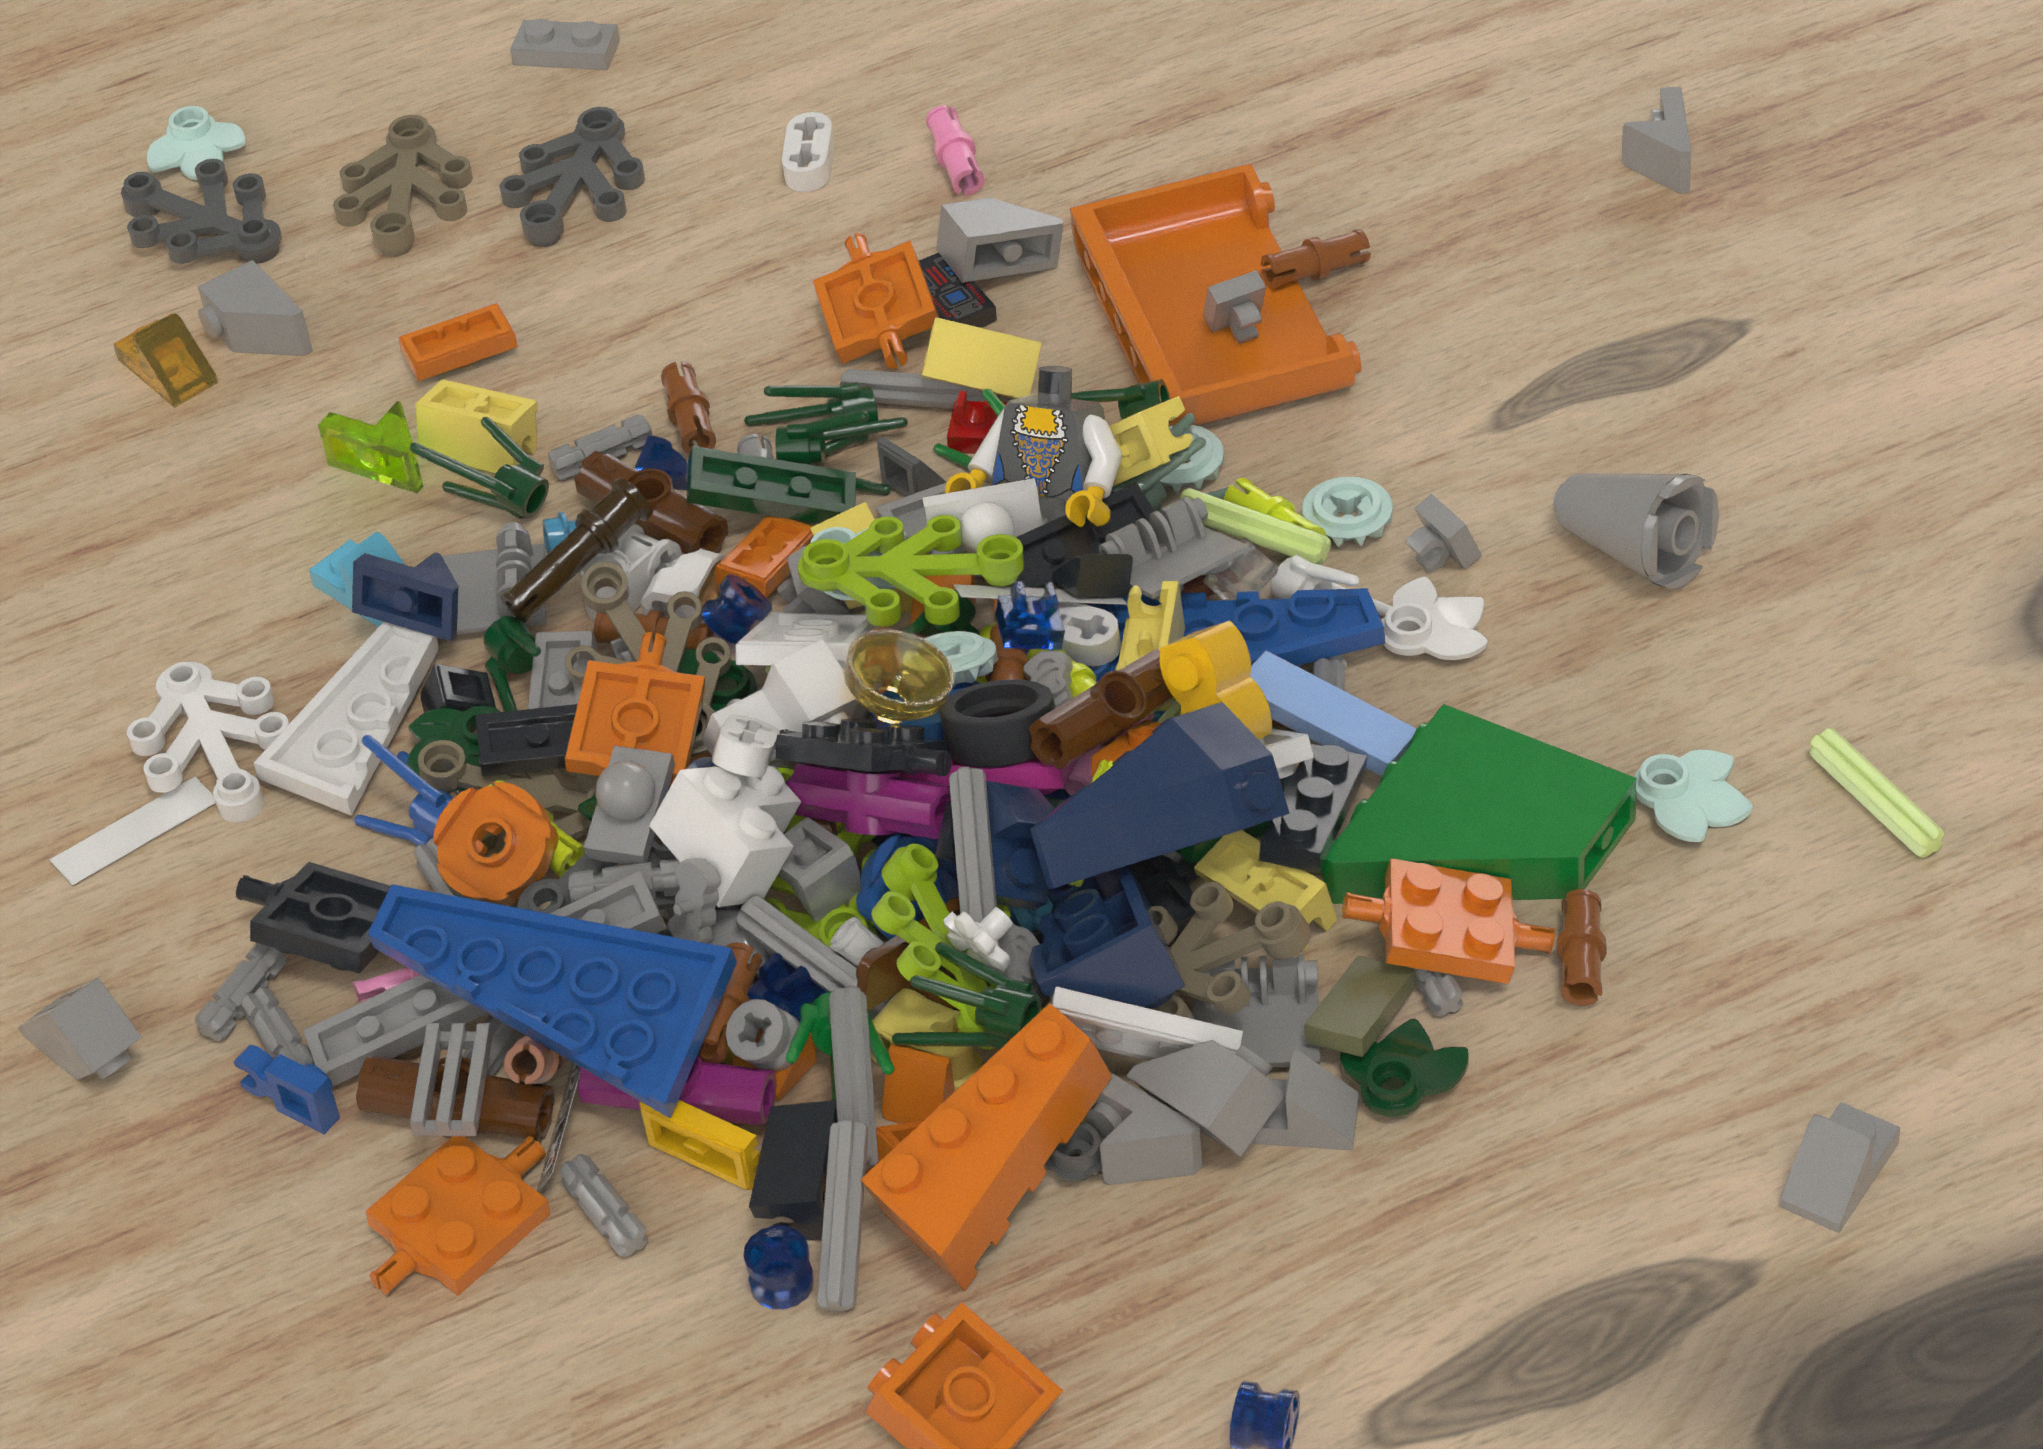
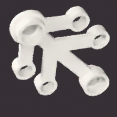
M179 662L172 665L157 679L156 691L160 701L151 715L135 720L127 728V736L132 751L140 756H150L158 753L164 747L166 742L164 734L178 715L186 714L188 721L167 752L154 755L145 762L144 773L149 787L155 792H169L177 788L182 782L183 770L201 745L217 778L213 796L219 815L224 820L233 823L253 819L264 807V797L259 781L246 770L239 769L224 737L256 743L266 750L289 725L288 718L282 713L270 712L254 720L212 711L208 703L215 702L238 706L248 715L263 714L274 705V696L269 681L263 677H250L238 685L214 680L210 669L201 663Z

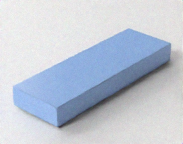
M1265 651L1251 666L1250 677L1263 691L1273 720L1298 733L1308 734L1311 740L1323 746L1335 745L1344 748L1348 752L1367 755L1366 768L1383 776L1389 763L1393 760L1399 761L1410 747L1412 737L1417 728L1286 660Z

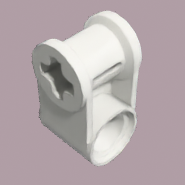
M634 524L618 539L619 545L613 552L597 554L579 571L580 579L582 580L584 572L595 563L612 562L620 566L627 576L629 586L627 603L633 612L642 605L641 600L652 578L662 568L670 567L681 556L680 546L670 539L658 541L644 534L643 528L637 524ZM608 586L602 587L597 591L596 596L603 599L610 598L616 594V590ZM584 601L588 617L595 622L597 612L592 610Z

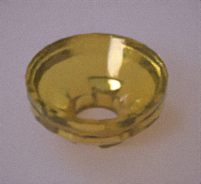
M887 629L871 631L855 639L846 655L843 674L847 687L864 708L875 714L877 719L883 722L899 724L902 721L919 720L931 716L943 707L953 687L954 673L947 657L933 644L914 634ZM876 691H893L899 694L905 702L887 698Z

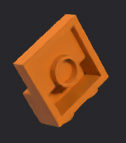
M961 1302L945 1320L935 1313L926 1321L910 1342L916 1350L902 1364L895 1358H892L875 1375L867 1387L874 1396L866 1413L906 1449H1013L1058 1401L1063 1390Z

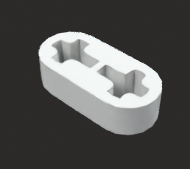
M818 112L802 113L792 118L787 125L782 152V165L785 184L794 191H815L825 186L830 179L835 143L831 119L827 115Z
M1024 600L1015 612L1016 621L1023 624L1026 628L1024 633H1027L1028 636L1026 648L1031 649L1040 640L1045 645L1046 638H1051L1058 643L1073 661L1093 667L1113 661L1120 653L1121 640L1118 621L1112 613L1078 602Z
M730 715L720 729L712 762L736 774L762 777L772 761L777 734H780L776 727L767 722L747 716Z

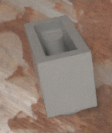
M993 198L942 204L936 250L962 283L1054 269L1058 266L1064 223L1058 217Z
M253 260L198 286L203 308L198 310V315L205 331L211 338L218 336L232 352L305 356L313 352L303 311Z
M98 977L64 993L18 1027L27 1040L76 1080L95 1072L101 1080L108 1077L132 1059L126 1049L142 1038Z
M1214 1040L1134 1065L1127 1074V1077L1149 1096L1199 1125L1201 1132L1240 1157L1286 1095L1266 1077L1273 1067L1259 1055L1243 1045L1239 1047L1236 1053H1233Z

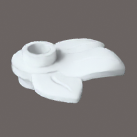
M1424 576L1402 585L1393 595V607L1388 610L1382 620L1385 634V644L1383 645L1389 651L1404 656L1427 653L1443 660H1460L1475 656L1485 650L1488 645V640L1476 631L1483 616L1484 599L1482 597H1437L1436 589L1427 577Z

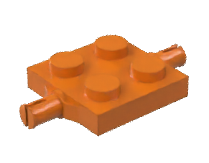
M854 233L858 248H856L851 235L845 240V247L848 250L851 261L847 262L837 271L812 281L841 363L845 364L881 349L886 366L891 369H898L894 353L901 367L908 360L901 340L931 329L935 317L939 318L911 240L888 250L870 252L865 235Z
M652 632L642 635L637 662L613 664L588 660L565 757L566 771L600 776L602 771L609 765L614 746L671 753L675 762V768L669 785L671 786L678 772L689 767L705 693V676L677 673L662 666L661 661L667 640L663 635L656 633L653 644Z
M1391 858L1385 873V892L1382 899L1346 892L1342 906L1343 919L1348 918L1378 923L1379 929L1386 941L1387 964L1509 984L1515 969V947L1550 954L1555 941L1554 927L1549 928L1519 922L1512 906L1511 879L1432 866L1425 863Z
M452 1136L366 1210L368 1226L389 1241L395 1251L389 1259L369 1274L374 1286L378 1290L381 1289L383 1294L388 1295L394 1287L415 1271L436 1278L457 1296L465 1291L550 1215L548 1199L521 1178L536 1163L546 1157L545 1150L537 1140L534 1142V1138L528 1136L518 1147L502 1159L487 1154L465 1136Z

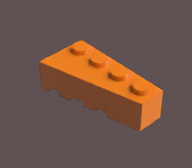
M1049 1003L860 1180L883 1214L965 1292L978 1273L974 1267L989 1244L997 1246L1011 1225L1007 1220L1011 1212L1027 1190L1034 1192L1047 1173L1043 1166L1059 1143L1067 1144L1111 1080L1112 1075L1091 1038Z

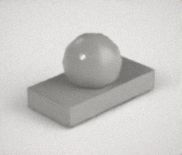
M614 746L609 765L602 771L596 783L597 805L584 845L587 859L627 865L647 863L655 832L649 825L668 792L675 768L673 754Z

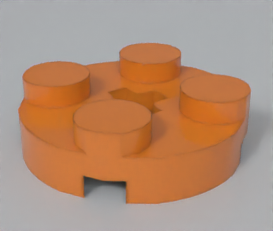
M492 782L496 786H485L478 790L471 787L460 792L444 808L434 829L433 843L437 845V858L439 864L436 863L443 880L464 897L510 906L518 902L520 895L530 884L541 880L547 872L553 857V851L558 845V833L551 824L546 809L528 792L510 783ZM504 829L506 832L504 842L506 844L499 854L494 853L491 857H483L488 849L482 843L484 836L488 832L497 836Z

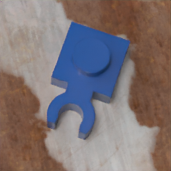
M249 1045L233 1061L237 1068L248 1073L240 1082L241 1087L252 1095L258 1097L266 1095L272 1098L278 1112L324 1135L340 1119L332 1092L333 1084L330 1078L313 1064L302 1065L282 1054L274 1060L266 1051L255 1045Z

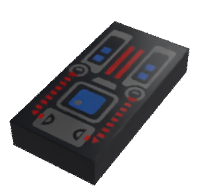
M939 253L919 260L939 318L979 328L997 320L994 303L974 281L962 283Z

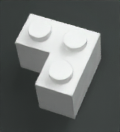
M821 639L773 662L762 690L713 713L702 741L713 756L720 729L730 715L755 718L773 725L779 731L787 729L789 731L802 732L803 722L839 724V729H841V719H851L861 696L824 640ZM775 749L770 766L795 770L796 764L803 762L776 759Z
M770 765L762 777L736 774L719 766L684 769L678 772L649 826L679 862L688 858H703L717 869L721 880L717 888L719 901L716 905L718 907L744 904L753 896H760L762 899L766 896L794 847L783 833L799 807L801 800L786 785L782 774Z

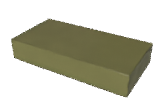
M1357 956L1304 1024L1305 1043L1363 1057L1416 987L1415 969Z

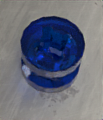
M728 574L720 583L721 593L717 598L706 601L702 606V619L720 637L736 645L751 631V627L756 621H762L772 611V605L761 591L739 576Z
M770 1226L759 1230L750 1237L744 1247L743 1258L749 1274L748 1282L753 1298L760 1305L770 1309H788L806 1300L813 1290L815 1280L809 1261L810 1252L806 1238L798 1230L788 1226Z
M1244 1380L1238 1389L1231 1416L1229 1435L1231 1447L1235 1449H1248L1255 1445L1267 1449H1291L1295 1439L1300 1411V1393L1298 1390L1284 1388L1278 1393L1263 1391L1257 1382Z

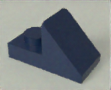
M434 552L415 567L367 553L353 561V613L448 641H452L457 637L459 586L440 553Z
M986 781L997 904L1036 910L1048 904L1047 884L1030 829L1051 813L1054 807L1038 789Z

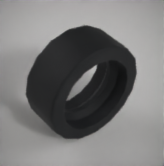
M1020 679L990 681L957 691L945 699L940 707L944 740H949L948 752L952 760L961 765L987 768L1004 767L1037 758L1030 748L1032 737L1029 727L1037 719L1055 709L1054 696L1049 687L1035 681Z

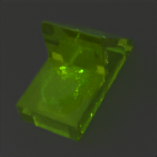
M397 401L376 425L333 412H329L318 424L328 466L417 494L424 487L416 454L410 451V445L413 441L400 401Z

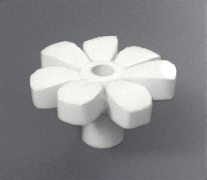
M995 907L980 923L974 922L966 912H962L959 916L951 912L943 919L944 926L949 930L946 936L956 949L960 951L968 949L967 955L1002 974L1011 964L1009 955L999 947L998 940L1013 926V923L999 908Z

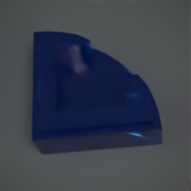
M648 435L635 469H658L664 471L671 477L673 489L687 491L688 464L686 459L672 448L670 441Z

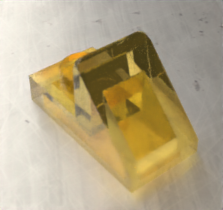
M171 313L160 320L156 319L113 344L117 359L174 408L218 383L214 370L185 323L176 313Z

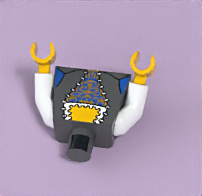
M1043 366L1038 368V394H1031L1008 401L970 461L968 469L971 473L961 472L950 477L945 486V494L981 488L985 481L991 482L992 486L1035 478L1039 497L1067 501L1065 513L1069 520L1082 527L1085 524L1087 515L1090 522L1096 526H1102L1110 519V509L1102 502V499L1112 494V487L1122 459V451L1108 423L1105 421L1104 409L1101 404L1071 399L1072 368Z

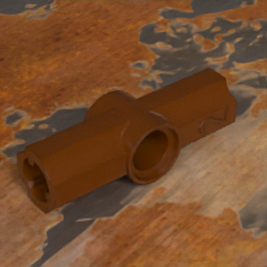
M596 450L582 461L579 474L575 478L576 490L580 495L598 504L612 491L611 483L616 478L621 477L631 483L651 506L652 516L646 521L639 519L635 523L643 528L645 535L658 541L670 539L680 546L681 552L685 554L696 552L699 549L714 553L721 552L722 543L729 533L727 520L702 505L686 503V497L673 490L671 477L666 472L658 469L637 470L608 453L601 454Z
M1154 649L1119 671L1107 672L1091 688L1037 719L1029 727L1032 737L1030 748L1043 765H1053L1061 770L1098 746L1102 747L1110 744L1123 731L1175 700L1162 676L1159 659L1160 651Z
M380 1056L366 1057L359 1072V1083L356 1093L359 1110L411 1118L420 1063ZM446 1057L439 1059L429 1120H436ZM464 1057L461 1060L452 1120L462 1119L471 1060ZM486 1075L478 1131L524 1139L531 1136L537 1141L540 1138L545 1139L552 1122V1110L555 1101L553 1087L543 1084H525L522 1081L516 1083L508 1078ZM442 1136V1137H445V1138L450 1139L452 1136Z

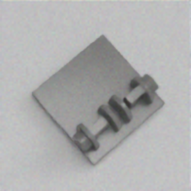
M1184 497L1162 508V514L1159 511H1155L1149 516L1150 524L1146 519L1141 518L1135 521V524L1131 523L1106 535V542L1099 545L1100 554H1129L1132 556L1130 589L1137 585L1140 587L1142 594L1151 599L1160 598L1162 581H1178L1180 591H1182L1184 583L1200 575H1212L1222 572L1232 565L1233 559L1250 551L1249 545L1203 526L1202 520L1208 517V511L1204 502L1198 497L1193 500Z
M510 522L502 527L496 536L498 549L442 556L459 586L457 635L487 631L488 627L502 616L515 617L508 610L513 605L510 603L508 606H505L501 600V595L510 590L545 557V544L532 545L528 531L521 524ZM546 603L531 616L527 623H524L525 626L546 624Z
M1304 954L1283 960L1272 958L1273 967L1267 968L1266 956H1260V968H1248V957L1242 956L1240 969H1235V960L1204 972V974L1213 977L1224 971L1237 972L1250 990V999L1247 1005L1239 1012L1224 1015L1218 1012L1214 1005L1193 998L1194 1020L1243 1031L1241 1045L1259 1055L1272 1067H1289L1292 1050L1302 1052L1320 1065V1047L1305 1043L1304 1024L1319 1006L1317 960L1304 961Z

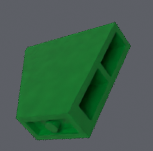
M1443 704L1428 724L1424 722L1418 726L1412 737L1410 747L1399 761L1393 760L1389 763L1383 773L1380 785L1368 800L1362 799L1356 805L1350 823L1337 839L1335 838L1320 870L1323 873V882L1326 883L1333 904H1343L1346 892L1382 899L1385 892V873L1392 858L1511 879L1512 900L1566 899L1568 892L1576 889H1586L1635 822L1637 778Z

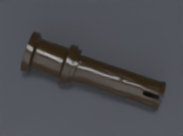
M621 477L616 478L611 483L612 491L590 511L583 509L577 515L575 520L576 528L510 590L501 595V600L505 606H508L510 603L513 605L508 610L518 620L527 623L535 612L597 554L613 552L619 545L618 539L639 519L646 521L652 516L653 511L650 504L631 483Z

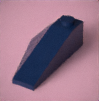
M1223 702L1166 719L1152 730L1153 734L1132 751H1127L1112 763L1113 766L1089 786L1080 788L1030 829L1047 888H1057L1290 814L1273 754Z
M1131 864L1085 878L1080 887L1074 884L1073 886L1066 884L1049 889L1048 894L1054 903L1052 911L1041 916L1039 929L1044 939L1042 944L1032 947L1029 958L1037 983L1044 995L1052 996L1055 987H1060L1153 1009L1167 1002L1175 991L1185 986L1176 961Z

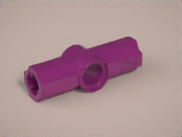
M800 763L796 764L794 773L786 780V785L801 800L794 815L845 823V830L856 834L889 835L904 833L911 836L938 839L946 802L951 801L949 784L901 777V770L867 772Z
M697 1055L679 1100L724 1121L763 1126L764 1123L767 1124L770 1106H775L774 1100L777 1087L775 1072L772 1070L701 1062L699 1055ZM580 1067L578 1093L582 1103L641 1110L639 1104L641 1101Z

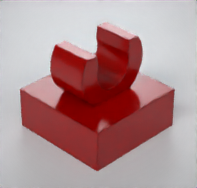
M959 391L954 402L947 432V445L949 448L964 454L976 453L998 418L987 401H967L966 391Z

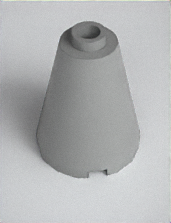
M1577 473L1570 476L1565 483L1559 486L1553 502L1556 518L1561 527L1650 582L1668 589L1684 587L1698 575L1703 566L1694 563L1702 547L1712 550L1719 520L1718 500L1714 489L1705 487L1702 483L1705 479L1692 474Z

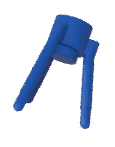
M364 735L362 738L363 745L419 794L413 799L409 808V816L413 820L414 829L365 815L355 816V824L375 832L410 841L417 846L419 844H426L430 839L434 838V829L438 818L454 797L442 789H435L406 765L408 753L400 751L395 756L371 735Z

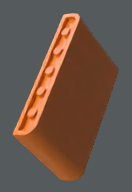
M1251 163L1070 208L1073 240L1079 261L1138 384L1162 379L1168 388L1171 399L1180 396L1185 411L1168 423L1169 427L1177 424L1188 413L1195 415V421L1192 425L1198 426L1351 387L1355 382V374L1361 373V359L1355 342H1346L1341 333L1327 337L1298 281L1283 284L1274 289L1270 288L1264 281L1261 269L1270 268L1271 265L1262 266V256L1282 251L1269 228L1268 213L1275 211L1271 187L1267 181L1260 182ZM1257 270L1266 286L1261 310L1262 321L1254 325L1259 336L1238 344L1232 335L1230 327L1212 333L1203 317L1208 287Z

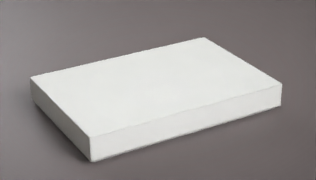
M772 612L736 644V665L772 666L773 662L823 639L836 660L844 661L847 667H853L858 647L864 642L867 634L879 626L869 623L866 614Z

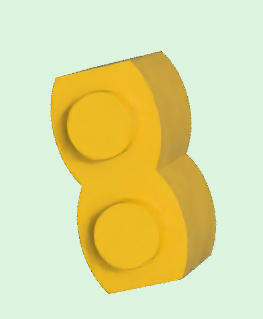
M1230 620L1195 631L1160 648L1159 659L1162 676L1172 696L1181 704V714L1223 702L1259 740L1271 734L1272 717L1267 699L1258 684L1250 677L1251 660L1246 642L1240 631Z

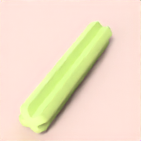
M1191 488L1185 489L1181 493L1180 499L1188 497L1193 500L1198 497L1204 502L1208 511V517L1202 520L1203 526L1291 557L1298 555L1311 563L1322 565L1327 559V554L1331 548V540L1327 536Z
M1827 728L1821 734H1816L1811 739L1810 756L1918 857L1926 858L1932 852H1938L1941 849L1944 831L1835 729Z

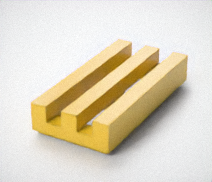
M678 1100L671 1118L642 1102L639 1103L650 1146L743 1189L752 1191L760 1157V1151L754 1149L758 1144L757 1135Z

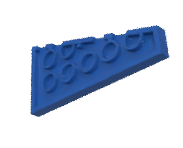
M1368 588L1297 590L1290 599H1260L1259 591L1237 592L1236 600L1206 601L1205 593H1180L1185 623L1184 637L1195 631L1230 620L1240 631L1246 642L1251 666L1265 651L1295 666L1315 662L1320 658L1327 659L1385 644L1384 626ZM1143 594L1141 595V600L1146 605L1158 606L1161 604L1159 599H1151ZM1129 595L1122 597L1126 603ZM1005 599L1008 617L1016 621L1015 612L1020 604L1017 605L1013 599ZM1085 604L1106 610L1115 616L1118 621L1122 645L1126 618H1129L1127 605ZM1120 653L1109 663L1094 667L1088 666L1096 675V682L1107 672L1115 670L1119 662Z
M391 884L368 932V936L375 949L536 1042L541 1043L668 1118H671L737 964L734 952L729 947Z

